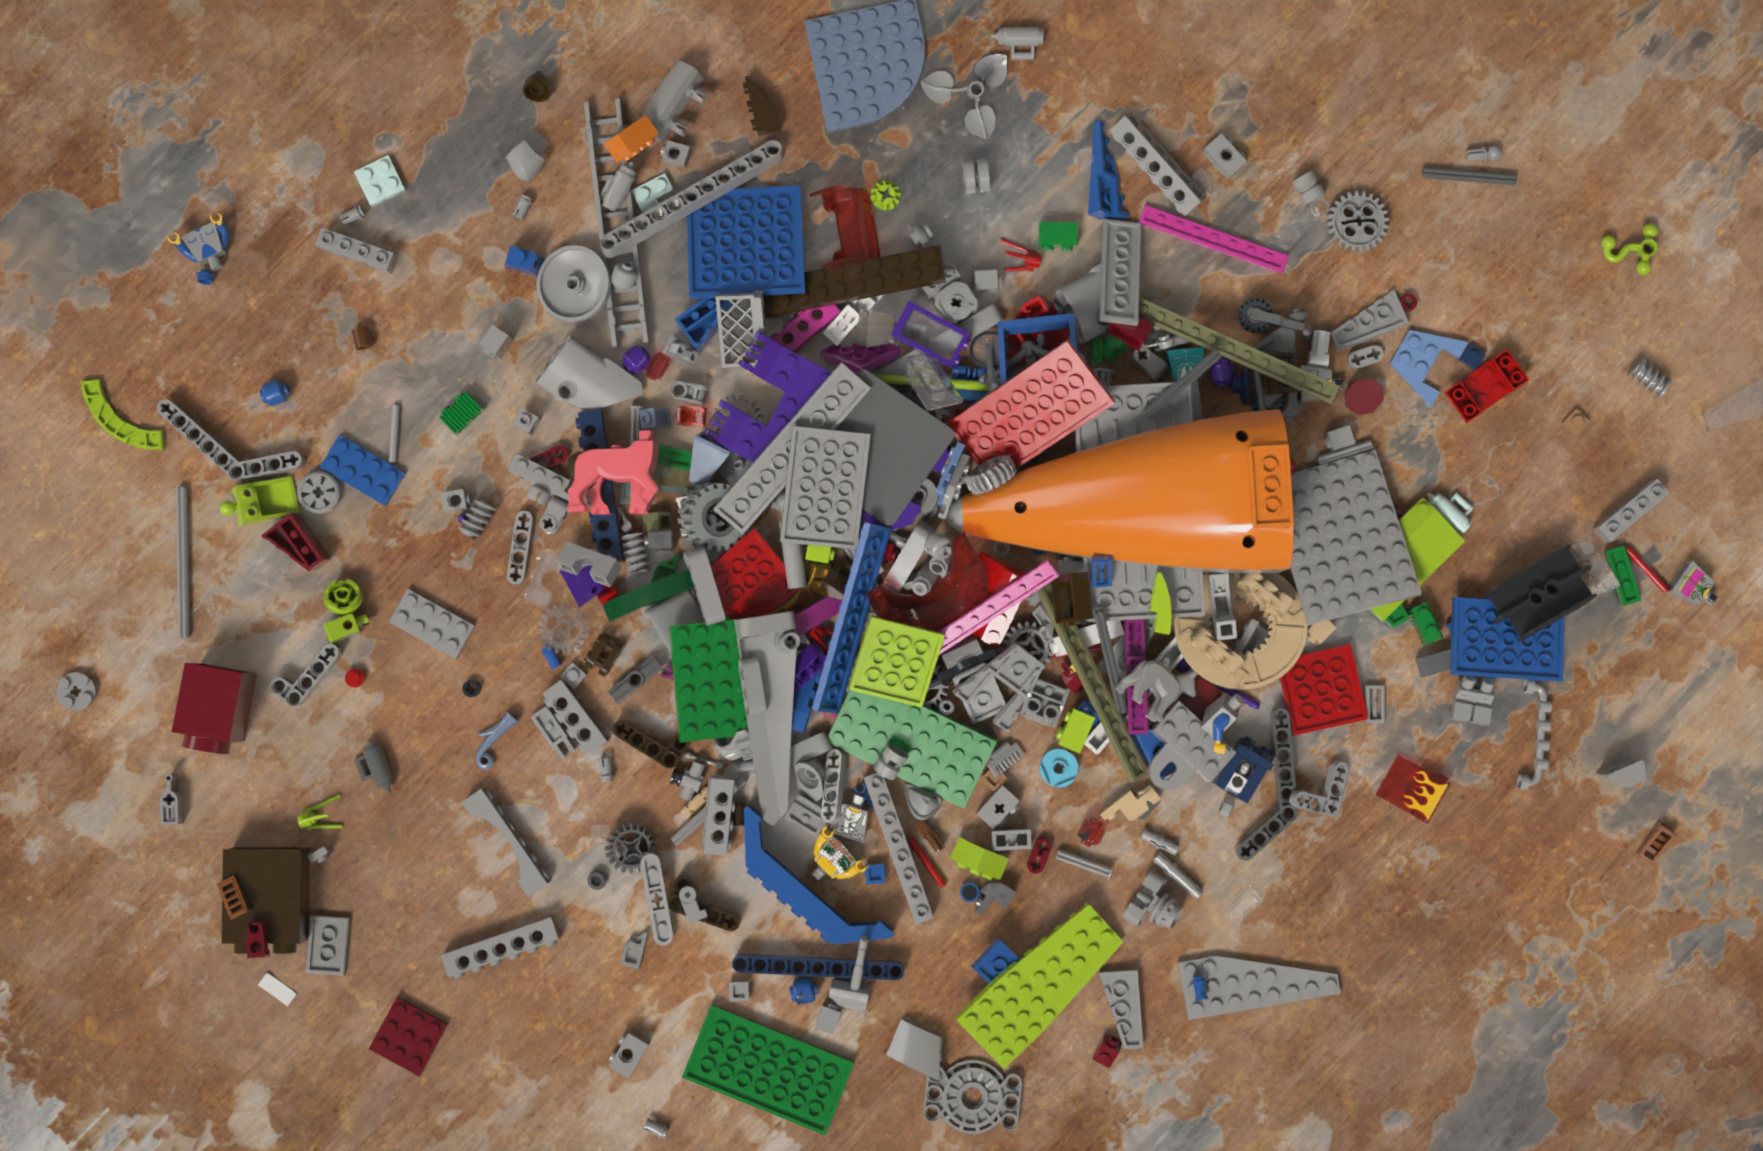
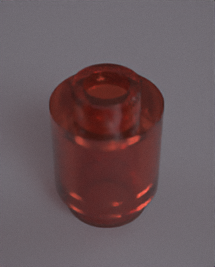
M661 352L653 355L649 364L644 369L646 372L645 376L652 381L656 379L661 380L670 366L669 362L671 359Z

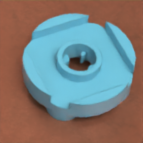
M1053 749L1047 752L1041 759L1039 771L1042 779L1049 785L1059 788L1071 784L1077 776L1078 763L1070 752L1062 749ZM1058 762H1060V765H1064L1060 774H1057L1058 771L1055 773L1053 770Z

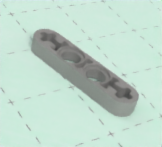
M520 511L515 518L507 579L514 585L523 583L526 576L534 517L528 511ZM524 514H527L526 516L530 518L529 522L525 523V528H529L528 532L518 530V526H523L520 517H524ZM520 533H525L527 536V541L523 544L517 542V535ZM517 552L524 554V560L520 563L514 560V554ZM513 564L523 566V569L518 568V574L521 575V578H518L516 582L511 577L516 572V568H512Z
M838 749L830 750L826 757L821 808L822 820L832 825L836 824L841 817L846 755ZM837 772L838 779L832 782L831 775ZM835 791L836 798L833 801H830L829 795L831 792ZM833 812L834 815H833V816H830V818H829V817H828V814H831V813Z

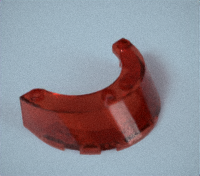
M963 532L952 540L953 558L951 567L947 575L925 595L900 594L889 590L885 586H878L867 592V597L875 614L880 618L938 632L985 601L988 593V573L966 533Z

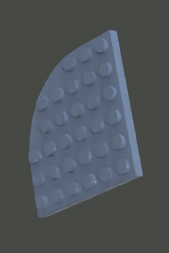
M902 0L804 21L827 133L881 120L898 109L914 91L922 73L925 56V43L916 0Z

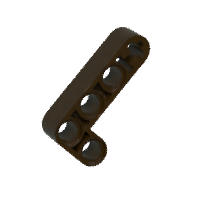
M625 720L615 722L612 727L616 737L666 768L676 767L690 746V742H686V746L683 749L678 748L676 741L679 735H677L667 747ZM624 724V725H625L624 729L627 730L628 732H631L632 729L634 730V731L630 734L629 739L626 738V737L628 736L627 733H625V732L619 733V730H620V729L617 728L618 725H619V726H622V725ZM635 734H641L643 737V742L640 745L635 744L633 741ZM652 744L659 746V753L656 755L650 753L649 748ZM669 754L674 755L676 758L673 765H669L666 762V756Z
M682 875L674 882L668 899V907L671 911L686 916L683 906L676 908L672 904L673 898H680L681 888L679 887V881L681 879L687 880L689 886H693L692 879L687 875ZM697 900L701 910L707 909L708 914L714 910L719 915V918L715 921L711 920L709 916L698 921L727 931H735L740 926L741 919L738 914ZM723 913L726 914V916L724 917L725 919L730 920L731 917H734V921L737 923V925L733 924V926L730 927L729 922L725 920L722 924L719 923L722 919Z

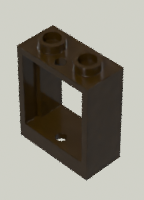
M1088 572L1068 573L1060 575L1051 581L1056 624L1063 623L1064 627L1086 624L1085 620L1093 619Z

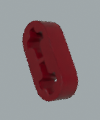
M1045 838L1036 840L1027 860V868L1031 873L1038 874L1045 867L1052 848L1051 843ZM1046 842L1048 849L1043 850L1042 854L1039 855L1040 848L1037 845ZM1040 857L1038 863L1041 867L1032 870L1031 861L1035 862L1036 858Z

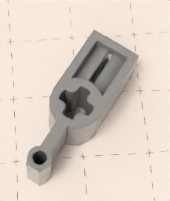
M177 774L165 775L167 791L160 798L161 825L184 823L183 796L176 790ZM169 797H174L175 800L169 801Z

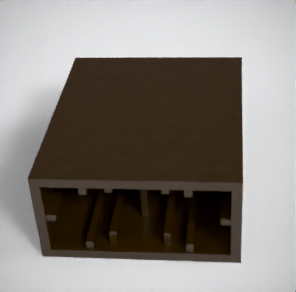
M232 847L223 849L222 881L235 875L252 910L231 920L222 900L221 944H234V953L247 954L248 922L266 921L268 944H273V953L290 954L297 952V944L307 941L309 937L310 860L307 856L310 855V847ZM233 883L224 886V889L227 890L233 887ZM236 891L228 893V897L236 894ZM239 898L231 900V904L239 901ZM241 904L234 907V910L237 911L241 909Z

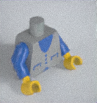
M218 211L220 218H215L213 213H211V223L181 236L182 240H180L179 233L176 230H173L174 234L177 235L175 239H171L167 235L169 242L175 243V246L183 256L202 265L209 263L212 271L223 267L219 258L227 254L226 249L229 247L230 233L225 222L222 221L223 213L221 211Z
M1224 694L1205 709L1201 728L1213 737L1215 753L1224 754L1226 743L1220 742L1223 740V732L1226 729L1229 730V726L1236 721L1239 708L1244 703L1242 697L1238 694L1232 698L1228 694Z

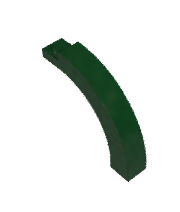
M686 569L604 603L603 608L608 621L611 622L626 617L659 601L694 589L690 571Z

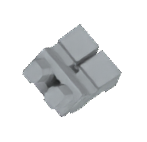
M1476 676L1459 677L1458 684L1454 689L1453 703L1448 719L1483 726L1490 725L1491 705L1494 699L1493 678L1483 677L1481 682L1476 681Z

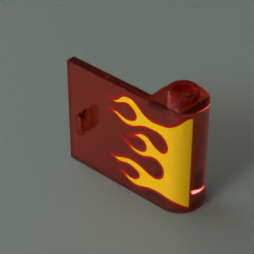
M1398 755L1376 796L1406 811L1418 820L1429 824L1450 786L1449 778L1440 773L1435 775Z

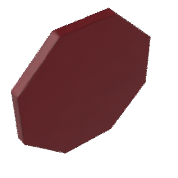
M1371 377L1356 379L1345 391V406L1356 415L1373 413L1384 401L1383 386Z

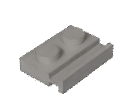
M800 794L797 795L784 817L816 838L826 824L821 818V807Z

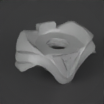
M747 730L738 731L734 737L713 739L718 752L728 760L743 757V760L746 761L753 758L749 731Z

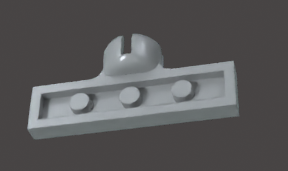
M516 453L508 471L530 482V487L527 491L529 499L534 501L540 491L541 494L537 503L541 505L547 504L553 494L569 501V495L564 491L569 484V479Z

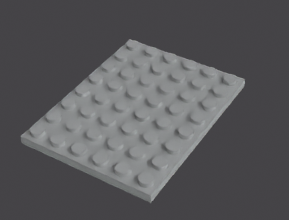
M1376 450L1292 473L1291 487L1294 526L1290 570L1308 626L1422 594Z

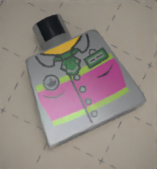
M1693 561L1684 564L1666 591L1692 605H1699L1702 601L1712 605L1718 597L1710 591L1714 581Z

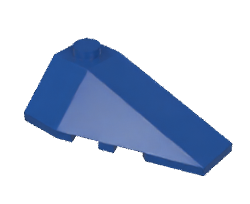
M823 668L793 698V730L805 732Z

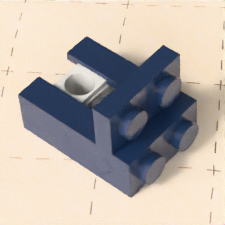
M1245 736V738H1238L1232 748L1236 754L1219 772L1212 783L1248 804L1267 770L1271 771L1274 766L1272 762L1275 757L1271 755L1272 751L1264 746L1259 748L1254 745L1256 741ZM1243 759L1246 763H1242V766L1240 767L1238 772H1235ZM1252 764L1253 767L1249 772L1247 778H1245V774H1247V771L1250 767L1249 765ZM1236 776L1241 779V784L1238 787H1234L1232 784V779Z

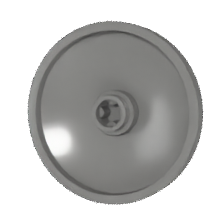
M578 245L562 247L550 254L543 262L537 276V294L544 309L553 317L565 322L585 321L596 315L607 302L611 290V276L608 266L601 256L586 247Z

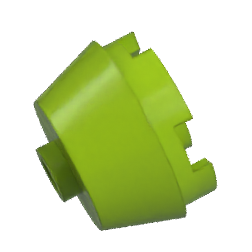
M350 579L337 582L334 580L326 587L323 601L332 613L343 617L356 612L362 602V591Z

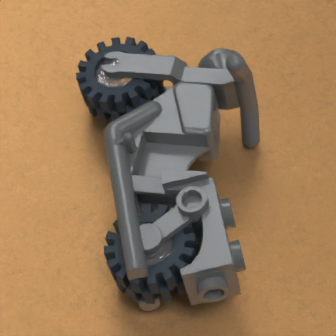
M1261 298L1248 299L1239 308V322L1248 332L1262 333L1270 325L1280 327L1253 346V348L1268 355L1273 353H1295L1296 331H1302L1303 338L1306 341L1310 340L1312 334V326L1303 323L1308 315V312H1304V309L1292 310V314H1289L1290 318L1273 314L1269 303ZM1253 370L1256 385L1250 400L1253 411L1276 409L1283 411L1286 403L1285 395H1289L1288 407L1282 413L1285 422L1296 420V416H1300L1299 412L1303 411L1302 401L1297 400V392L1266 396L1263 374ZM1282 383L1283 387H1291Z

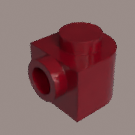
M887 543L882 563L887 564L888 561H896L899 556L897 546Z

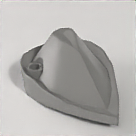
M904 784L909 810L916 819L925 820L936 814L941 807V799L937 794L930 793L914 785Z

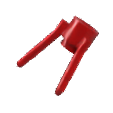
M1000 239V242L1026 252L1025 255L1006 250L1004 253L1007 255L1025 259L1024 264L1027 266L1004 268L1005 272H1033L1034 268L1039 269L1042 254L1005 239Z
M818 625L809 633V636L813 639L814 643L822 647L827 655L829 648L824 642L829 638L827 634L833 636V631L827 626L822 628Z

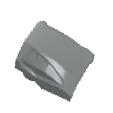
M1038 678L1034 686L1029 688L1028 698L1023 703L1019 714L1036 723L1055 728L1070 689L1058 687Z

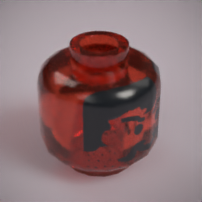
M1094 817L1084 819L1078 831V836L1082 839L1081 843L1088 847L1099 845L1106 833V828L1102 821Z

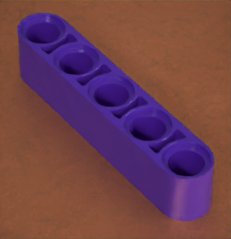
M817 643L809 645L796 657L794 694L824 667V660L827 655Z

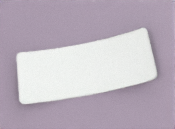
M268 973L265 974L258 984L259 987L269 992L286 1006L296 996L294 991Z

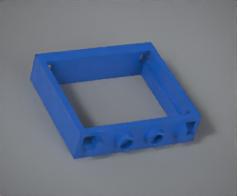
M1074 313L997 322L1001 385L1008 381L1005 335L1069 329L1070 342L1079 352L1077 320Z

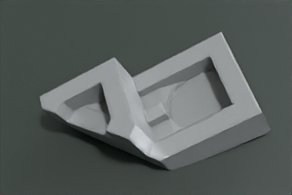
M1042 603L1032 614L1041 626L1038 634L1044 643L1048 645L1052 642L1054 625Z
M644 932L634 940L627 942L620 965L639 970L648 933Z

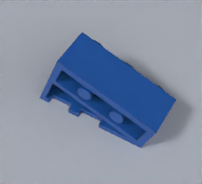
M703 298L674 319L699 354H701L718 330L716 298ZM720 300L721 306L726 310L733 305L729 300Z

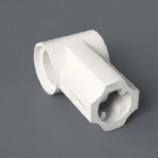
M1322 330L1313 331L1307 366L1328 368L1330 332Z

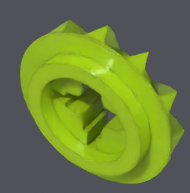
M884 179L877 182L871 190V201L880 210H891L900 202L901 192L893 181ZM889 188V195L891 197H887L882 202L883 195L880 192H885Z

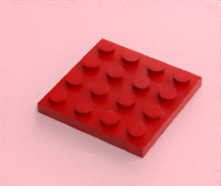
M751 529L710 564L724 614L729 620L756 617L770 613L800 589H788L784 563L755 529Z
M1351 644L1300 655L1295 665L1279 679L1285 707L1290 715L1292 736L1368 719Z

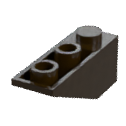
M745 76L746 82L742 84L744 93L749 94L750 101L746 102L749 113L753 112L754 119L751 120L753 131L757 130L758 136L780 131L775 107L752 80Z

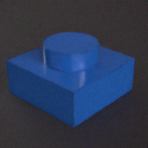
M884 863L870 864L865 870L866 885L886 883Z

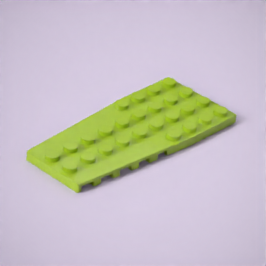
M1087 902L1084 903L1085 906L1077 913L1073 912L1069 916L1070 919L1062 926H1056L1054 928L1055 931L1047 938L1043 937L1039 941L1040 944L1033 950L1029 949L1026 951L1020 961H1014L996 976L954 1017L1003 1069L1016 1059L1054 1021L1123 943L1122 939Z

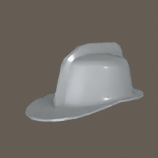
M812 758L804 763L795 764L794 773L799 792L803 797L812 802L819 801L823 796L822 780L825 776L823 767L817 763L816 758Z

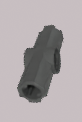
M652 655L608 692L620 704L664 667ZM634 674H638L641 677L638 685H634L631 682V677Z

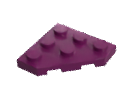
M879 342V345L867 346V343H852V347H841V344L838 346L833 344L820 351V358L837 366L842 362L852 372L857 373L862 369L871 371L901 354V347L889 342Z

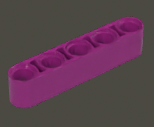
M826 597L794 615L797 635L800 636L839 614L842 600ZM790 636L787 637L789 641L792 640Z

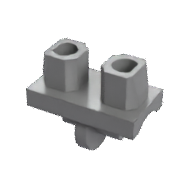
M669 335L668 343H666L662 353L686 366H689L690 362L695 363L698 357L695 348Z

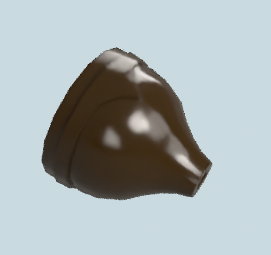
M536 71L526 78L523 85V94L528 100L543 102L550 98L552 87L547 76L542 74L541 71Z

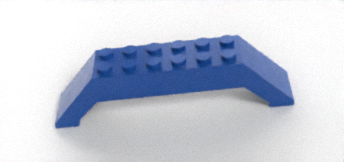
M750 804L744 809L746 868H748L747 873L754 879L758 877L763 882L761 885L767 891L771 892L773 890L777 894L776 898L782 904L788 903L792 907L791 911L799 918L801 916L807 920L806 925L813 931L815 929L820 931V937L828 944L830 942L833 944L859 942L862 936L867 937L868 940L892 938L894 930L880 918L877 922H848L763 847L762 815Z

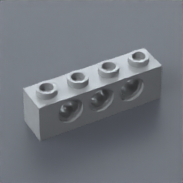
M322 227L315 246L320 250L388 274H392L398 258L393 252Z
M1658 479L1651 480L1592 529L1604 544L1612 542L1670 493Z
M564 680L558 681L542 693L545 697L543 698L545 704L549 708L553 707L556 711L555 717L560 723H565L568 727L566 729L567 733L572 739H577L579 742L577 746L583 754L591 755L609 741ZM560 698H565L568 702L564 709L558 705ZM572 713H576L579 716V721L576 724L570 722L569 718ZM584 728L589 729L591 733L587 740L581 736V731Z
M709 774L701 847L703 854L726 856L727 850H730L731 838H728L729 831H732L733 820L730 819L731 812H734L735 801H732L733 793H736L737 782H734L732 776ZM719 793H726V797L723 800L717 799ZM723 811L724 816L722 818H715L717 812ZM716 830L722 831V835L717 838L713 837V833Z

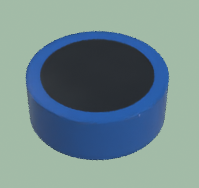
M965 883L960 889V895L964 901L973 902L979 897V888L974 883Z

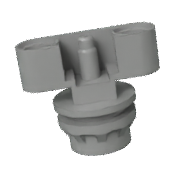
M1152 870L1142 883L1144 887L1136 895L1137 898L1134 903H1130L1123 918L1139 927L1150 912L1152 914L1149 921L1152 924L1156 922L1158 927H1167L1171 930L1180 919L1184 908L1179 906L1175 898L1172 897L1170 899L1171 895L1168 893L1162 898L1158 897L1165 887L1167 879Z

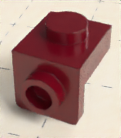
M1105 1033L1092 1060L1110 1068L1120 1052L1122 1041L1116 1036Z

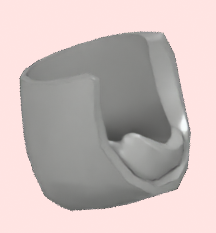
M525 140L506 156L511 170L516 177L527 182L533 180L546 161L539 152L532 150Z

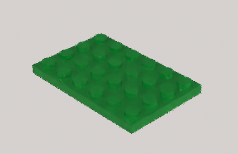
M737 619L724 620L708 626L706 622L669 626L679 742L734 737L738 731H748L738 667L740 655L734 620Z

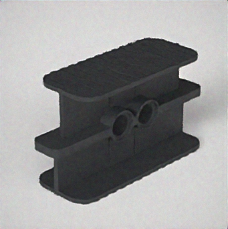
M1571 545L1561 548L1529 568L1499 583L1484 595L1485 598L1489 597L1500 614L1493 620L1494 623L1498 624L1508 618L1520 637L1518 642H1522L1524 639L1564 618L1571 612L1578 610L1597 596L1596 593L1592 595L1581 578L1582 575L1592 568L1590 565L1582 569L1579 567L1568 550L1571 548ZM1547 586L1553 589L1554 594L1548 592ZM1531 595L1538 599V603L1532 601Z

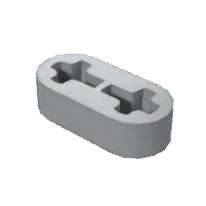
M1374 345L1354 351L1347 357V364L1351 369H1360L1375 364L1383 358V350L1381 347ZM1372 350L1379 353L1376 359L1374 357L1367 358V355L1372 353ZM1354 355L1356 358L1363 357L1364 359L1358 362V365L1351 361Z

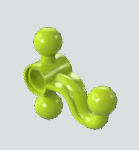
M1653 223L1646 224L1643 227L1645 240L1641 244L1628 243L1624 245L1617 255L1611 253V250L1616 246V239L1611 235L1604 236L1601 240V246L1603 247L1605 258L1613 263L1620 262L1629 251H1636L1638 257L1641 258V261L1636 265V271L1640 275L1649 274L1651 271L1649 258L1658 249L1657 243L1653 240V237L1658 233V227ZM1643 245L1649 246L1651 253H1646L1643 250Z

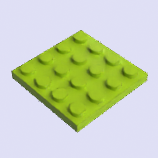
M870 615L848 689L922 708L945 635L940 632Z

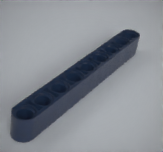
M741 953L733 959L732 967L739 973L852 978V966L855 964L856 959ZM738 958L745 959L746 967H738L736 960ZM763 959L766 962V967L763 969L757 968L755 965L756 960ZM864 959L862 979L899 980L904 976V966L899 961ZM777 960L784 961L785 968L782 970L777 969L775 962ZM802 961L805 968L798 971L794 968V963ZM821 962L824 965V969L820 972L815 971L813 964ZM835 963H841L843 970L837 973L832 969V966ZM873 965H880L882 971L880 974H873L871 967ZM899 966L901 973L899 975L891 974V967Z

